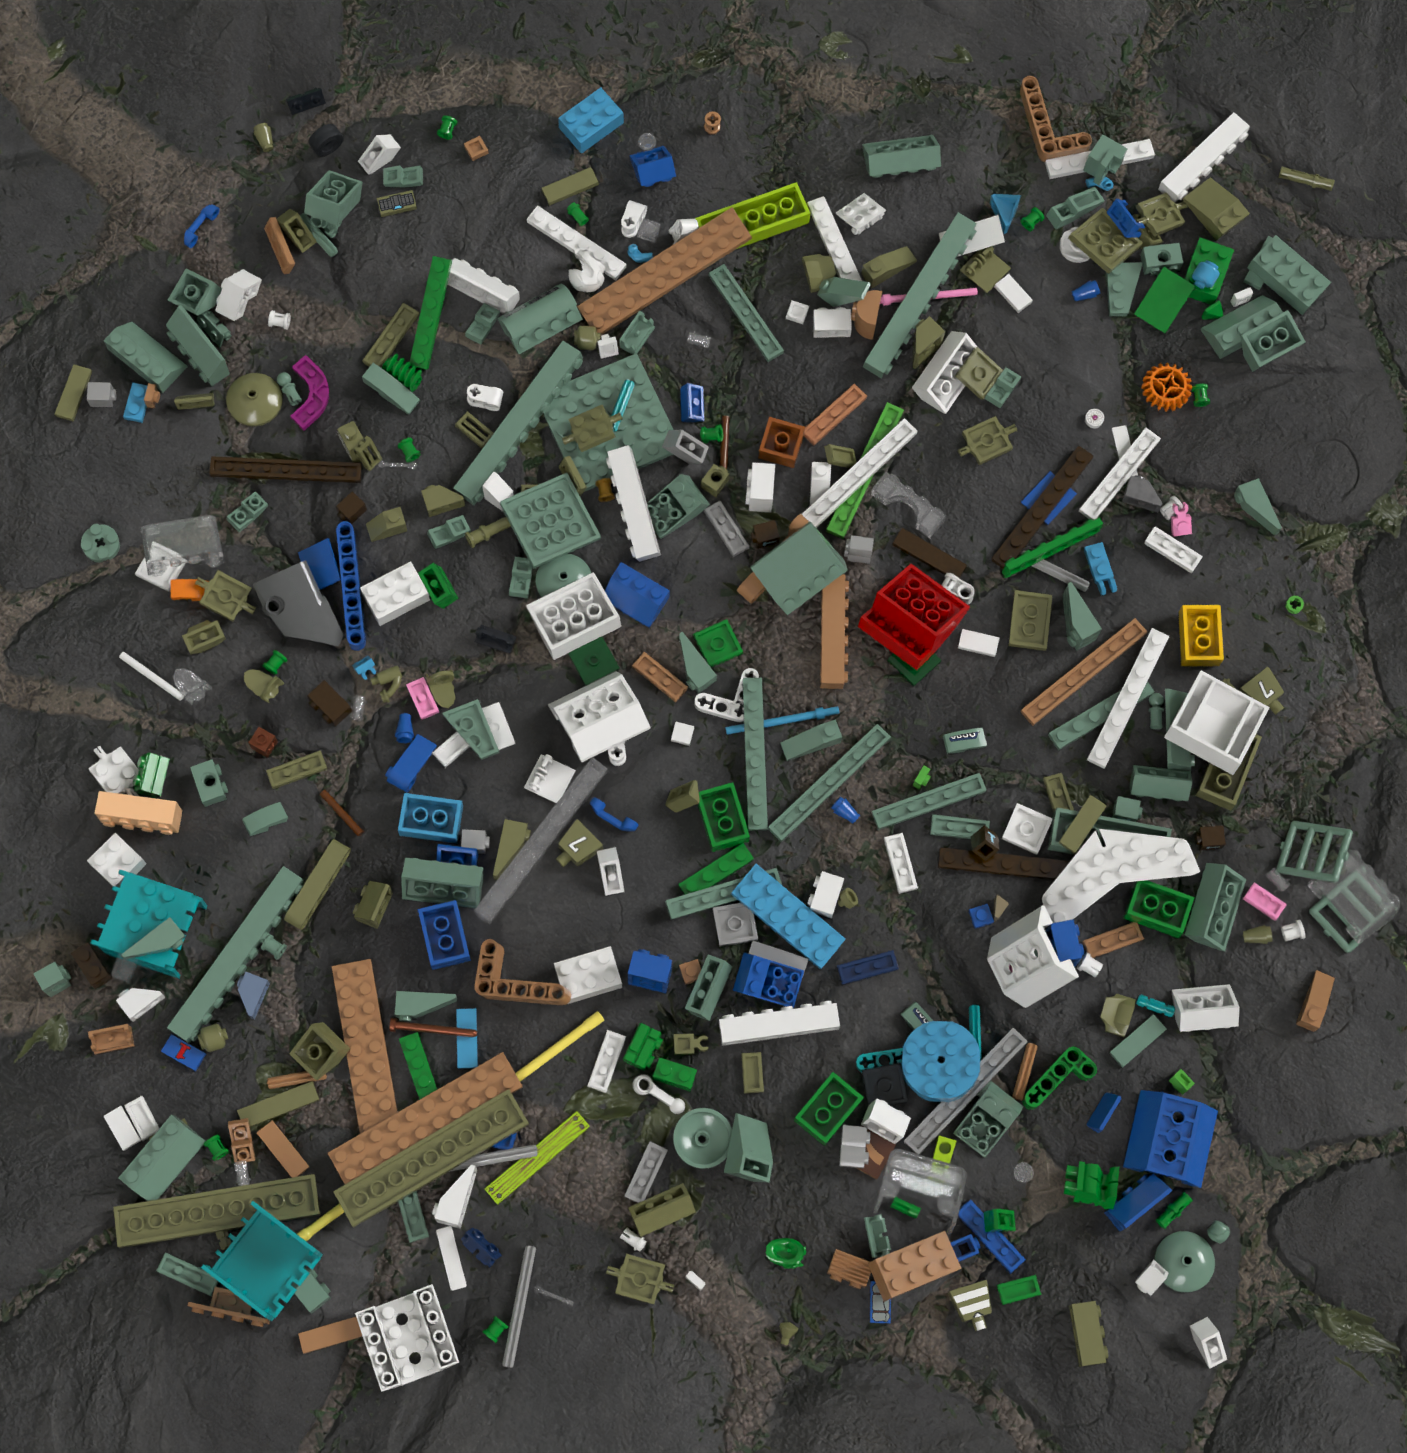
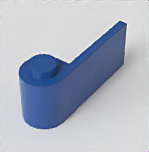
M417 734L395 766H391L386 772L387 782L408 793L416 781L417 774L430 758L432 752L435 751L437 745Z

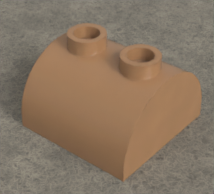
M868 291L863 300L853 303L851 320L854 321L856 331L864 338L873 340L882 291Z

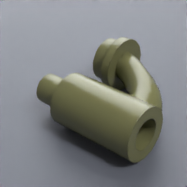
M398 665L376 673L377 676L370 678L372 685L379 683L384 685L393 681L388 691L383 689L380 692L383 703L390 702L389 698L392 697L401 684L402 675Z

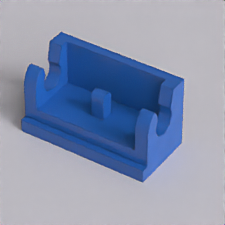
M1115 199L1107 214L1125 238H1139L1142 233L1137 230L1145 228L1144 224L1136 222L1125 206L1128 203L1125 200Z

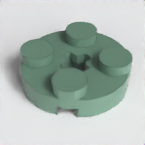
M93 524L83 534L81 548L87 558L100 563L108 559L111 560L117 555L120 549V541L117 533L110 526ZM102 539L105 545L97 547L96 542Z

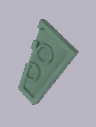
M1143 262L1121 263L1109 274L1106 272L1109 316H1128Z
M478 699L442 713L481 760L499 753Z

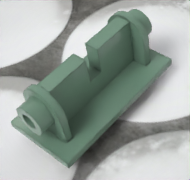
M207 310L199 314L196 321L198 326L219 347L222 346L224 339L227 341L231 338V332L223 324L216 326L220 320L211 311Z
M882 1214L875 1215L874 1217H865V1228L872 1258L890 1254L891 1248L888 1236H882V1233L887 1232L885 1218H882Z

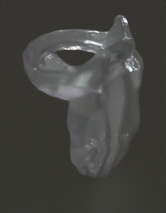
M185 668L175 670L173 676L174 684L180 690V693L185 696L189 704L193 705V701L201 700L205 696V691L212 689L206 681L201 680L192 671Z

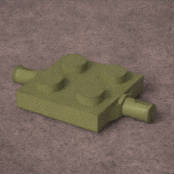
M1167 192L1137 204L1136 209L1142 218L1136 219V222L1146 224L1155 237L1180 227L1185 223L1180 210L1187 208V204L1184 201L1176 204L1170 199Z
M603 404L574 416L568 419L572 428V434L562 437L563 443L566 445L575 441L581 452H584L616 437L613 431V423L623 420L622 415L619 412L610 417L606 413Z
M995 416L964 430L962 435L967 442V446L958 449L960 457L971 453L978 464L981 465L1011 451L1013 447L1008 439V435L1017 431L1016 425L1013 424L1004 428Z
M219 570L209 582L200 577L197 578L195 584L205 589L204 595L199 602L200 605L234 622L242 609L253 615L256 607L246 603L247 597L252 590L251 587Z
M626 1254L624 1264L620 1269L609 1265L606 1274L617 1277L618 1285L615 1294L654 1305L660 1290L672 1293V1288H674V1284L663 1282L665 1264Z

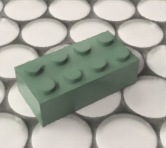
M1277 235L1268 242L1247 267L1263 279L1266 285L1301 315L1310 308L1331 284L1325 276Z

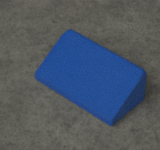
M687 383L680 389L681 421L704 422L703 386Z
M1105 1093L1087 1122V1126L1100 1133L1119 1104L1121 1096Z

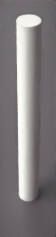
M125 652L120 654L119 658L179 701L183 699L184 694Z

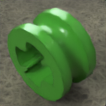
M1291 596L1286 602V609L1292 614L1299 613L1304 606L1303 599L1299 596ZM1293 601H1297V604H1299L1296 609H1293V605H1290Z

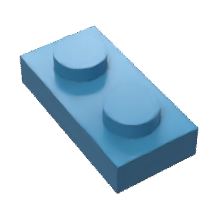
M132 383L123 415L125 420L143 423L147 409L144 402L147 385Z

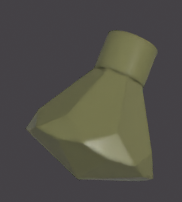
M782 1322L779 1326L782 1335L780 1343L788 1345L790 1338L797 1333L798 1327L790 1322Z

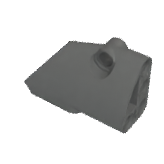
M306 560L252 584L262 604L263 613L273 620L284 636L339 646L344 635L326 597L322 596ZM269 602H273L276 605L275 612L269 610Z

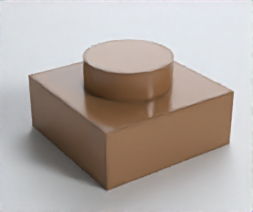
M480 136L464 143V147L472 161L489 154Z
M148 383L144 402L148 408L154 409L155 404L159 402L160 392L155 384Z
M698 959L679 965L685 985L697 981L701 972Z

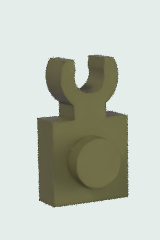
M674 1034V1055H693L694 1049L702 1052L708 1051V1047L700 1045V1042L708 1040V1037L700 1036L698 1039H694V1034Z

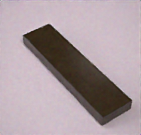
M904 528L900 530L892 543L893 546L944 575L951 573L960 578L967 567L965 563Z

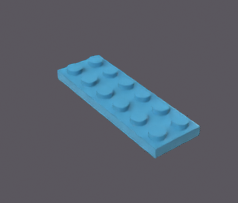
M757 864L751 868L731 892L732 896L819 969H822L845 941L841 934Z

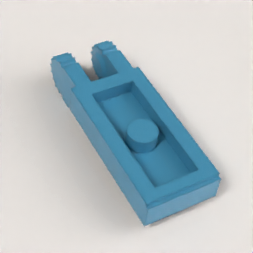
M1103 542L1084 547L1094 582L1097 584L1101 596L1106 594L1103 581L1108 580L1112 593L1117 592L1116 582Z

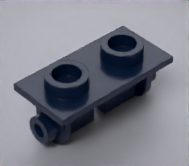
M471 1228L461 1238L462 1244L472 1254L477 1249L480 1251L475 1257L484 1266L490 1268L495 1263V1260L502 1256L498 1248L494 1244L489 1243L484 1238L483 1233L477 1229Z

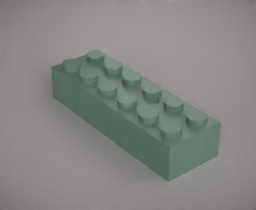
M1056 808L1053 813L1048 850L1076 855L1095 830L1102 847H1105L1106 845L1099 829L1171 837L1172 829L1100 816L1074 854L1060 845L1059 841L1079 812Z

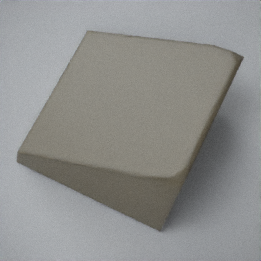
M996 895L994 898V922L999 919L1009 905L999 895Z

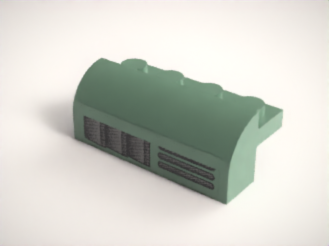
M563 284L553 287L497 318L505 335L510 338L518 354L583 320L574 297Z

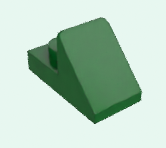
M1004 1209L985 1211V1232L1016 1231L1014 1211Z

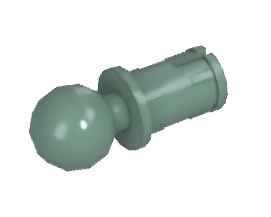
M280 373L277 376V383L283 387L282 392L286 394L291 406L298 405L302 399L295 389V383H291V376L288 373Z
M1153 693L1149 697V703L1152 708H1149L1151 729H1162V712H1164V709L1160 707L1164 702V698L1160 693Z

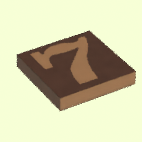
M867 1129V1132H870V1144H866L865 1152H869L868 1164H864L863 1169H857L877 1180L896 1144Z

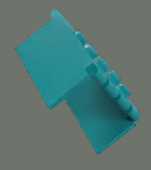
M119 869L118 874L124 876L120 888L112 887V891L118 892L113 906L105 904L104 909L110 911L105 925L101 923L97 925L98 928L103 929L99 941L91 940L90 944L98 946L106 955L123 960L121 957L122 953L169 917L181 931L188 932L193 917L187 915V912L195 914L197 907L207 909V904L201 897L195 896L193 893ZM173 948L169 951L124 960L178 979L181 976L173 968L179 955L172 952Z
M252 1201L251 1205L257 1211L248 1221L242 1217L241 1221L246 1225L237 1237L231 1233L228 1235L233 1242L224 1253L219 1250L215 1252L220 1256V1259L213 1268L204 1264L201 1268L262 1316L273 1321L284 1308L279 1301L282 1299L288 1303L297 1291V1289L291 1286L294 1282L301 1286L310 1274L304 1268L308 1266L313 1270L323 1254Z

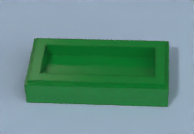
M1036 1275L996 1285L1002 1305L1041 1295Z

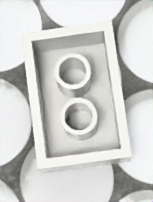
M411 562L360 587L362 595L379 626L430 600L429 593Z
M611 946L554 963L559 984L571 992V1000L568 1004L622 988L621 978Z

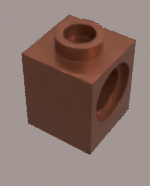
M258 727L248 743L251 749L268 758L278 741L275 735Z

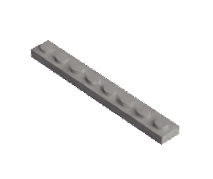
M1012 1028L980 1061L978 1079L969 1092L958 1100L941 1102L904 1140V1143L919 1156L1028 1041Z

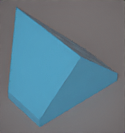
M991 195L990 206L995 216H999L1003 234L1008 232L1016 214L1021 195Z

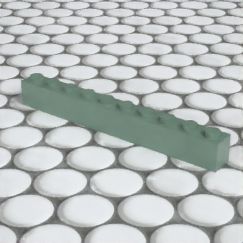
M959 212L957 213L865 360L863 368L881 379L884 374H889L893 367L891 362L893 359L897 360L903 350L900 348L903 343L907 345L912 337L910 334L911 330H916V325L921 321L919 317L921 314L925 315L931 306L928 304L931 298L935 300L940 292L938 290L939 285H944L949 277L947 272L949 269L953 270L958 263L957 256L959 254L963 255L967 248V240H972L977 231L974 229L977 223Z
M565 341L561 342L454 486L455 493L463 496L472 505L483 499V484L493 472L498 474L505 469L508 459L514 457L518 450L517 447L521 442L524 443L529 435L528 432L539 423V417L542 413L548 411L551 401L554 398L556 399L561 393L562 386L571 380L574 370L579 369L582 365L583 357L579 350Z
M284 866L281 868L167 1028L172 1033L189 1044L198 1038L200 1028L211 1020L213 1010L221 1006L224 1001L223 996L226 992H230L235 986L234 981L238 975H243L247 969L246 964L248 961L256 957L259 952L258 947L270 935L271 929L279 925L284 911L287 912L291 907L292 900L304 886L305 882L301 877Z

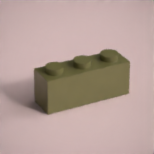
M684 1183L628 1207L640 1237L696 1212Z
M1096 1301L1069 1305L1079 1367L1106 1363L1108 1350L1106 1346H1103L1102 1338H1105L1103 1326H1100L1099 1317H1101L1100 1306L1096 1305Z

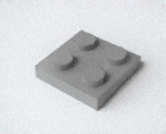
M742 903L713 907L719 947L758 941L754 914Z

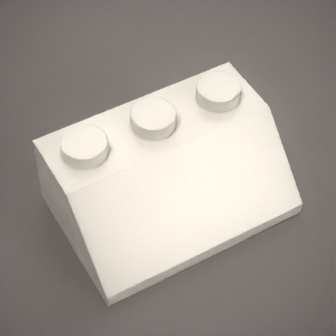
M1230 984L1172 990L1175 1020L1180 1032L1239 1026V1005Z

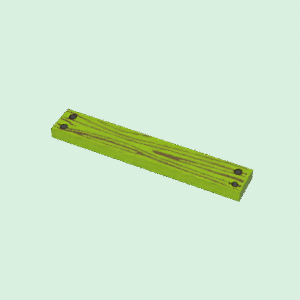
M576 1111L536 1145L537 1156L519 1159L487 1186L485 1191L498 1205L590 1126Z

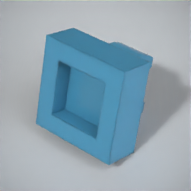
M369 656L352 665L355 672L360 674L365 680L367 679L365 675L367 670H371L374 675L376 674L373 668L375 664Z

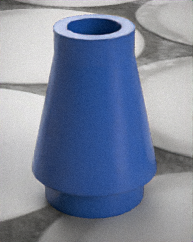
M1089 280L1072 291L1075 302L1095 298L1100 294L1095 280L1092 282Z
M407 713L399 715V722L395 733L399 743H410L414 737L411 715Z
M841 796L831 807L834 810L833 813L850 821L852 824L860 816L846 798L843 799Z

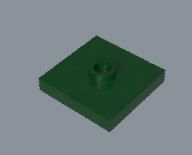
M602 636L568 653L585 686L620 670Z
M894 653L887 661L914 687L941 662V659L934 653L918 670H915Z

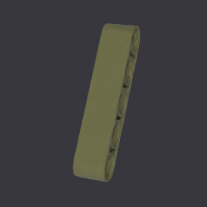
M335 839L330 842L287 911L284 921L300 930L306 926L347 860L351 848Z

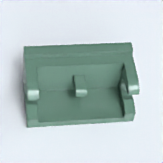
M641 311L637 313L620 338V348L632 355L640 351L655 329L653 319L647 320Z

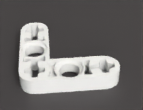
M753 668L743 671L734 701L707 693H700L695 698V708L703 713L735 722H743L744 714L738 717L735 712L739 710L740 703L743 704V699L739 695L743 691L742 679L747 678L745 676H749V674H753V678H759L758 672ZM702 698H705L706 703L711 704L712 700L715 701L713 703V710L710 709L708 704L700 706L698 701H702ZM724 703L727 709L724 712H719L716 710V705Z

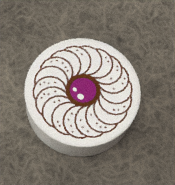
M1091 409L1087 412L1085 423L1088 427L1099 428L1103 424L1104 414L1100 410Z

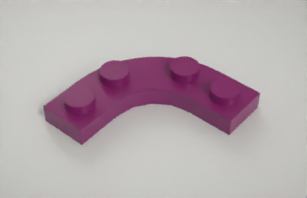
M307 355L292 366L293 370L307 383L310 390L305 403L290 416L303 431L321 416L329 400L327 379L322 370Z

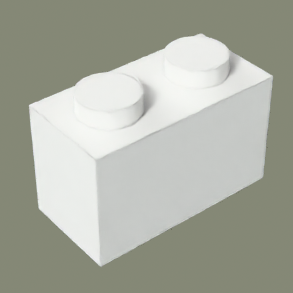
M840 307L836 309L818 308L814 310V338L850 337L852 330L851 309Z
M823 871L821 876H816L813 887H816L815 894H810L807 904L811 906L810 909L814 913L832 919L844 878Z
M876 1099L868 1106L861 1125L896 1144L904 1137L911 1118L905 1115L903 1111L889 1106L887 1102Z

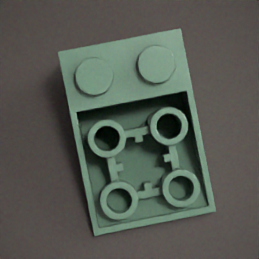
M683 474L676 477L647 502L654 531L660 539L695 518L710 505L690 476Z
M991 1082L953 1134L983 1157H986L1018 1117L1023 1105Z
M735 1113L724 1173L753 1182L769 1183L773 1159L767 1123Z

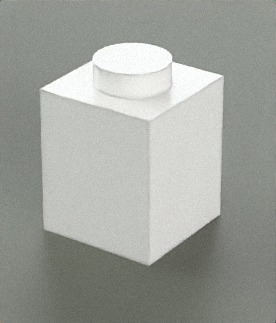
M1153 1259L1136 1280L1137 1287L1143 1293H1148L1151 1296L1167 1279L1169 1273Z

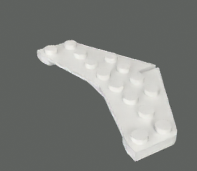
M1099 829L1106 846L1102 847L1095 830L1043 894L1042 902L1052 923L1073 920L1119 883L1191 876L1199 873L1200 870L1189 843L1184 839Z

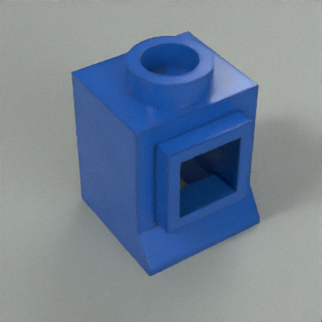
M972 1234L951 1242L958 1262L979 1254L980 1244L976 1237H972ZM967 1242L971 1252L962 1255L958 1246Z

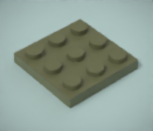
M1101 208L1068 237L1070 241L1108 274L1143 244L1138 238H1125L1104 208Z

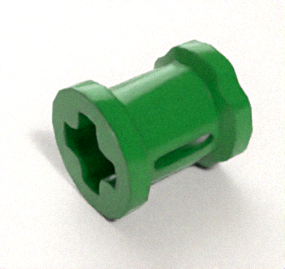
M445 115L442 116V124L440 129L437 130V135L443 139L451 140L453 137L452 131L454 126L457 125V120Z
M1033 207L1031 212L1026 217H1023L1020 222L1026 230L1031 232L1034 226L1039 221L1042 222L1045 217L1038 208Z
M1202 383L1192 386V392H1194L1195 397L1193 404L1195 407H1204L1210 404V399H1208L1207 384Z
M716 425L713 428L701 427L700 437L703 443L713 440L723 441L724 434L721 425Z
M406 438L397 445L404 453L406 462H412L421 455L420 451L416 450L413 445L412 438Z
M274 650L267 663H263V667L271 674L276 675L280 666L288 660L280 652Z
M215 1135L204 1142V1146L208 1147L213 1155V1161H218L229 1153V1150L225 1149L221 1143L219 1135Z
M494 1316L493 1322L482 1332L497 1343V1338L504 1329H508V1326Z

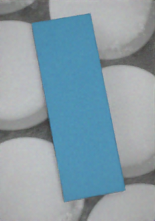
M456 1009L457 1028L475 1029L477 1031V1009ZM457 1036L458 1069H474L478 1067L477 1036Z

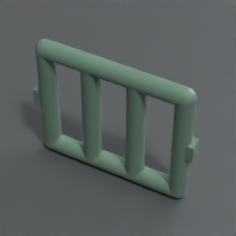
M1292 821L1286 840L1280 846L1282 852L1276 871L1280 874L1337 882L1344 861H1347L1349 857L1347 851L1353 831L1339 827ZM1297 829L1307 830L1296 868L1285 867ZM1315 832L1325 833L1314 871L1304 870ZM1333 835L1344 836L1332 874L1322 873Z
M1352 871L1311 907L1309 913L1325 929L1323 932L1328 937L1331 936L1346 953H1350L1394 914V911L1378 894L1379 890L1375 886L1372 888L1357 871ZM1354 880L1384 911L1377 919L1347 888ZM1340 892L1370 923L1363 931L1333 900ZM1326 905L1356 935L1349 944L1320 914L1319 911Z

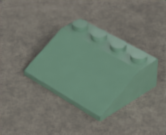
M811 521L750 566L775 602L787 615L848 570L845 560Z

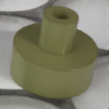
M846 888L840 892L838 904L840 907L846 906L851 909L858 904V898L852 889Z

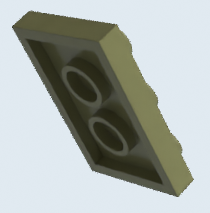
M1014 591L1008 646L1046 651L1052 595Z

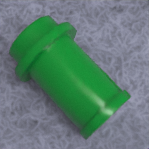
M574 202L567 207L568 214L573 216L579 226H583L589 221V218L580 209L579 204Z

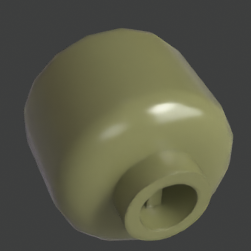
M579 326L574 331V345H577L580 350H594L596 348L597 341L600 340V333H597L596 327Z
M213 1024L201 1028L198 1039L202 1050L205 1049L207 1052H213L225 1047V1040L228 1039L225 1028L221 1029L219 1024Z

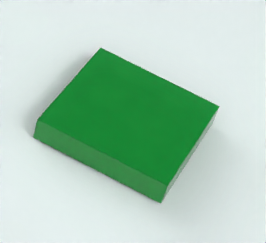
M727 619L693 634V638L704 660L711 668L743 654V650Z

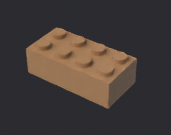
M945 1231L868 1263L884 1302L961 1269Z

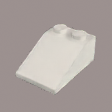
M470 1165L440 1198L439 1203H435L432 1214L438 1223L461 1229L477 1173L475 1165Z

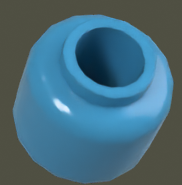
M1208 260L1200 262L1192 274V278L1195 281L1194 284L1201 289L1205 287L1211 288L1220 275L1219 267Z

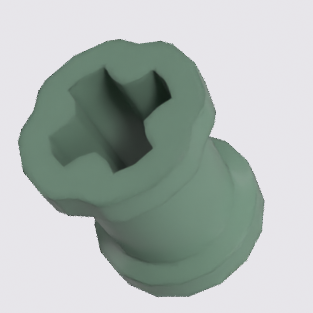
M269 935L261 946L263 951L267 950L274 955L276 960L284 954L287 948L286 944L282 945L276 941L273 935Z

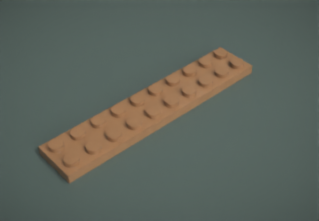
M731 207L577 307L588 325L595 326L597 333H600L601 336L752 239V236L733 207Z
M371 959L332 966L344 1042L350 1048L347 1052V1060L360 1134L398 1113Z
M502 1052L328 1152V1155L344 1184H347L509 1089L511 1093H514L523 1088Z

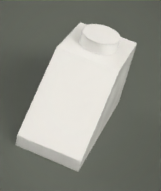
M390 134L376 135L358 162L368 175L372 174L392 161L401 147Z
M812 462L810 505L830 488L831 464L827 462Z
M493 472L483 484L484 498L503 511L500 501L513 496V490L496 472Z
M616 847L597 851L605 896L624 892Z
M131 988L121 992L116 1001L134 1022L162 1001L165 996L160 991Z
M1208 1317L1190 1326L1193 1339L1209 1368L1227 1360L1220 1333Z

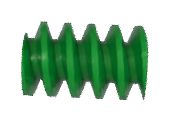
M398 354L388 358L383 364L382 369L404 384L407 389L410 388L411 392L417 390L422 381V370L415 373L416 366L409 369L410 362L403 365L404 358L397 361Z

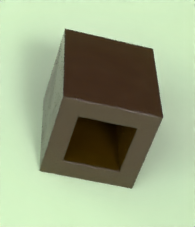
M353 491L336 506L337 516L343 522L347 521L351 525L367 511L366 504Z
M775 520L753 525L750 536L752 543H756L757 549L779 543L780 536Z
M984 825L971 836L972 851L987 861L1000 850L998 835Z
M1223 826L1200 827L1197 833H1195V844L1199 846V850L1222 849L1226 845Z

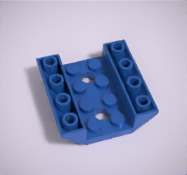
M1140 1090L1123 1168L1159 1174L1181 1180L1182 1184L1201 1188L1218 1111L1204 1103L1168 1093ZM1175 1112L1183 1115L1181 1123L1174 1121L1173 1114ZM1166 1151L1174 1153L1175 1158L1172 1162L1165 1159L1164 1153Z

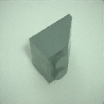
M186 268L168 301L177 306L182 305L185 310L198 316L215 307L222 288Z

